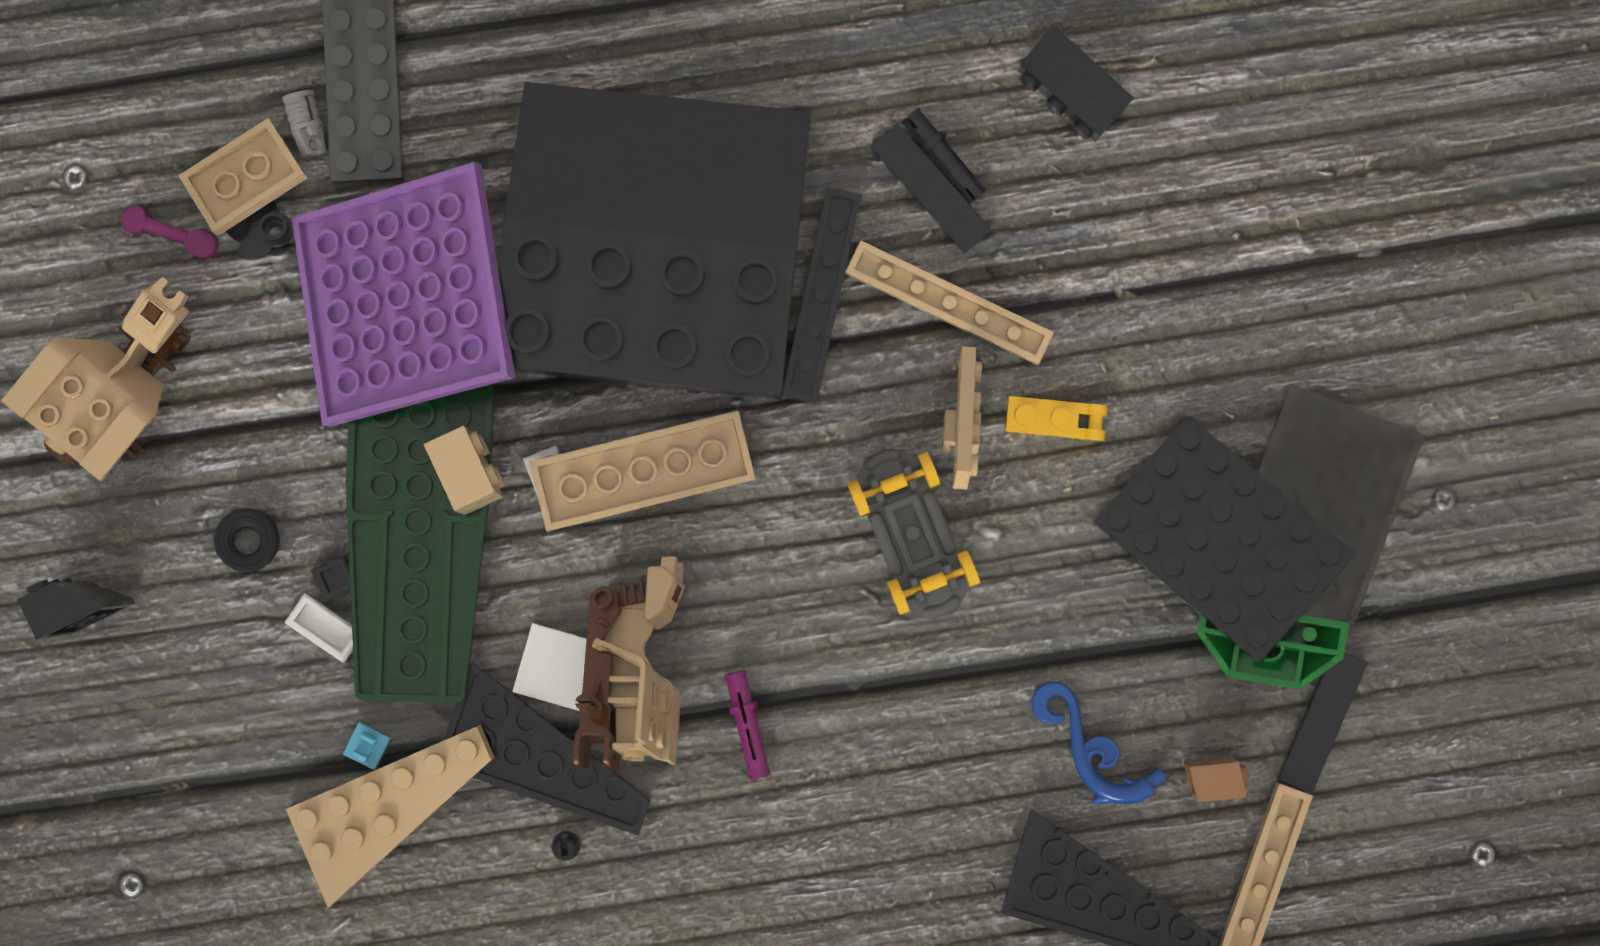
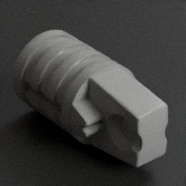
M313 90L298 91L282 97L285 111L288 115L287 119L291 126L290 130L302 158L315 157L326 152L322 120H320V113L317 109L318 105L314 98Z

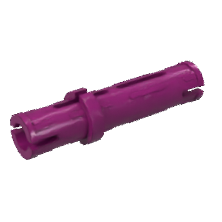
M740 670L725 674L724 678L727 682L732 704L729 707L731 715L734 714L749 774L748 778L749 780L767 777L771 775L768 767L755 709L758 708L757 701L752 700L746 670ZM748 729L750 730V735H751V739H752V743H753V747H754V751H755L756 757L754 756V752H753V748H752V744H751V740H750V736H749Z

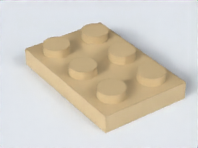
M269 118L178 175L209 227L217 236L308 178Z

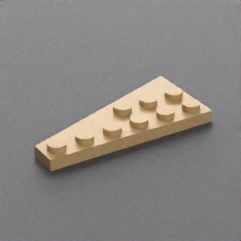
M481 724L286 809L328 908L495 758Z

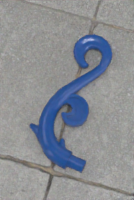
M1048 682L1041 685L1034 692L1032 697L1033 713L1040 721L1046 723H1060L1065 717L1063 713H1051L1047 706L1048 700L1054 695H1061L1067 701L1070 713L1072 757L1082 781L1097 795L1091 800L1093 804H1133L1140 802L1154 794L1153 789L1167 779L1160 769L1157 768L1145 778L1141 776L1137 780H1131L1125 777L1123 778L1125 784H1114L1105 780L1092 766L1091 756L1094 754L1101 756V761L1097 764L1099 768H1111L1119 759L1118 746L1112 739L1105 736H1094L1085 743L1078 701L1067 685L1060 682Z

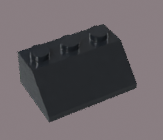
M1054 25L1044 34L1017 70L1021 74L1019 77L1020 81L1033 92L1039 90L1047 98L1046 104L1059 116H1062L1064 113L1074 122L1072 125L1073 129L1086 140L1091 137L1096 142L1134 99L1130 93Z
M71 578L62 581L55 579L48 582L46 579L26 588L27 595L17 599L36 640L71 635L135 604L130 596L87 581L72 582Z

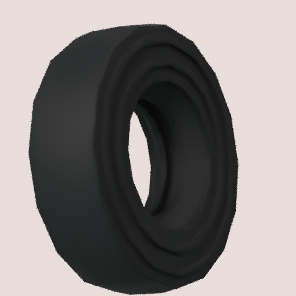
M249 508L232 511L222 518L215 530L214 536L216 554L221 561L233 570L242 572L260 570L271 563L278 552L280 543L278 528L271 517L260 510ZM245 526L254 528L260 536V545L251 554L241 553L234 545V535L237 530Z

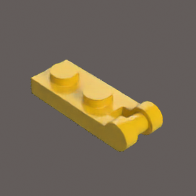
M1008 396L1005 432L1105 441L1106 431L1102 430L1103 417H1107L1108 406ZM1079 414L1089 415L1088 429L1078 428Z

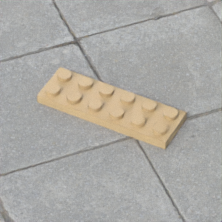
M739 411L529 462L546 532L756 480Z

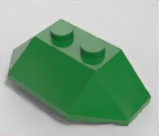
M1201 614L1197 634L1227 677L1301 690L1344 659L1349 622L1303 615L1260 664Z

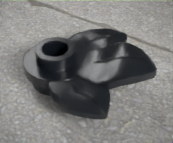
M273 200L228 229L226 233L233 240L240 242L237 251L238 258L257 260L264 257L272 247H281L287 244L293 236V225L285 214L278 212L276 203ZM273 227H282L280 234L276 236L270 234Z

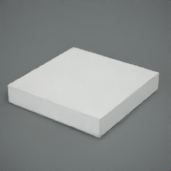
M532 623L512 692L579 711L575 705L578 702L575 700L582 694L587 638Z

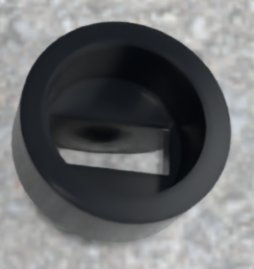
M572 831L558 833L551 844L555 857L563 861L575 858L581 848L579 837ZM562 838H568V855H562Z

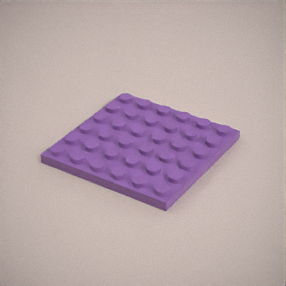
M472 162L292 217L323 426L331 427L515 378L511 347L508 344L505 330L506 316L481 164Z

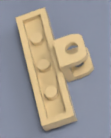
M962 346L958 365L956 410H945L941 453H949L950 446H955L953 489L967 490L970 476H977L981 432V413L979 412L981 392H974L975 383L981 382L982 362L976 361V347Z

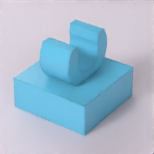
M360 721L343 755L376 770L393 736Z

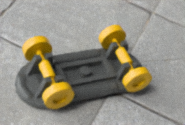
M886 449L870 456L862 465L858 479L847 483L859 515H867L893 579L888 581L887 585L899 615L912 611L919 616L928 618L945 616L961 604L968 585L972 587L980 584L977 571L968 551L958 552L933 490V487L940 485V481L928 452L918 454L916 458L913 454L902 449Z

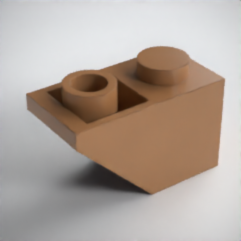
M1223 754L1184 763L1191 797L1195 801L1208 802L1247 797L1245 787L1250 786V780L1245 765H1240L1238 760Z

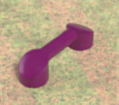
M137 205L128 207L122 214V227L133 235H143L147 232L185 245L190 254L200 259L212 258L219 249L217 237L205 229H193L189 232L153 219L148 210Z

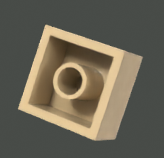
M463 425L423 444L454 511L466 515L504 497L500 489L505 486L504 480L498 468L488 464L485 456L490 454V451L483 436L479 435L477 431L473 432Z

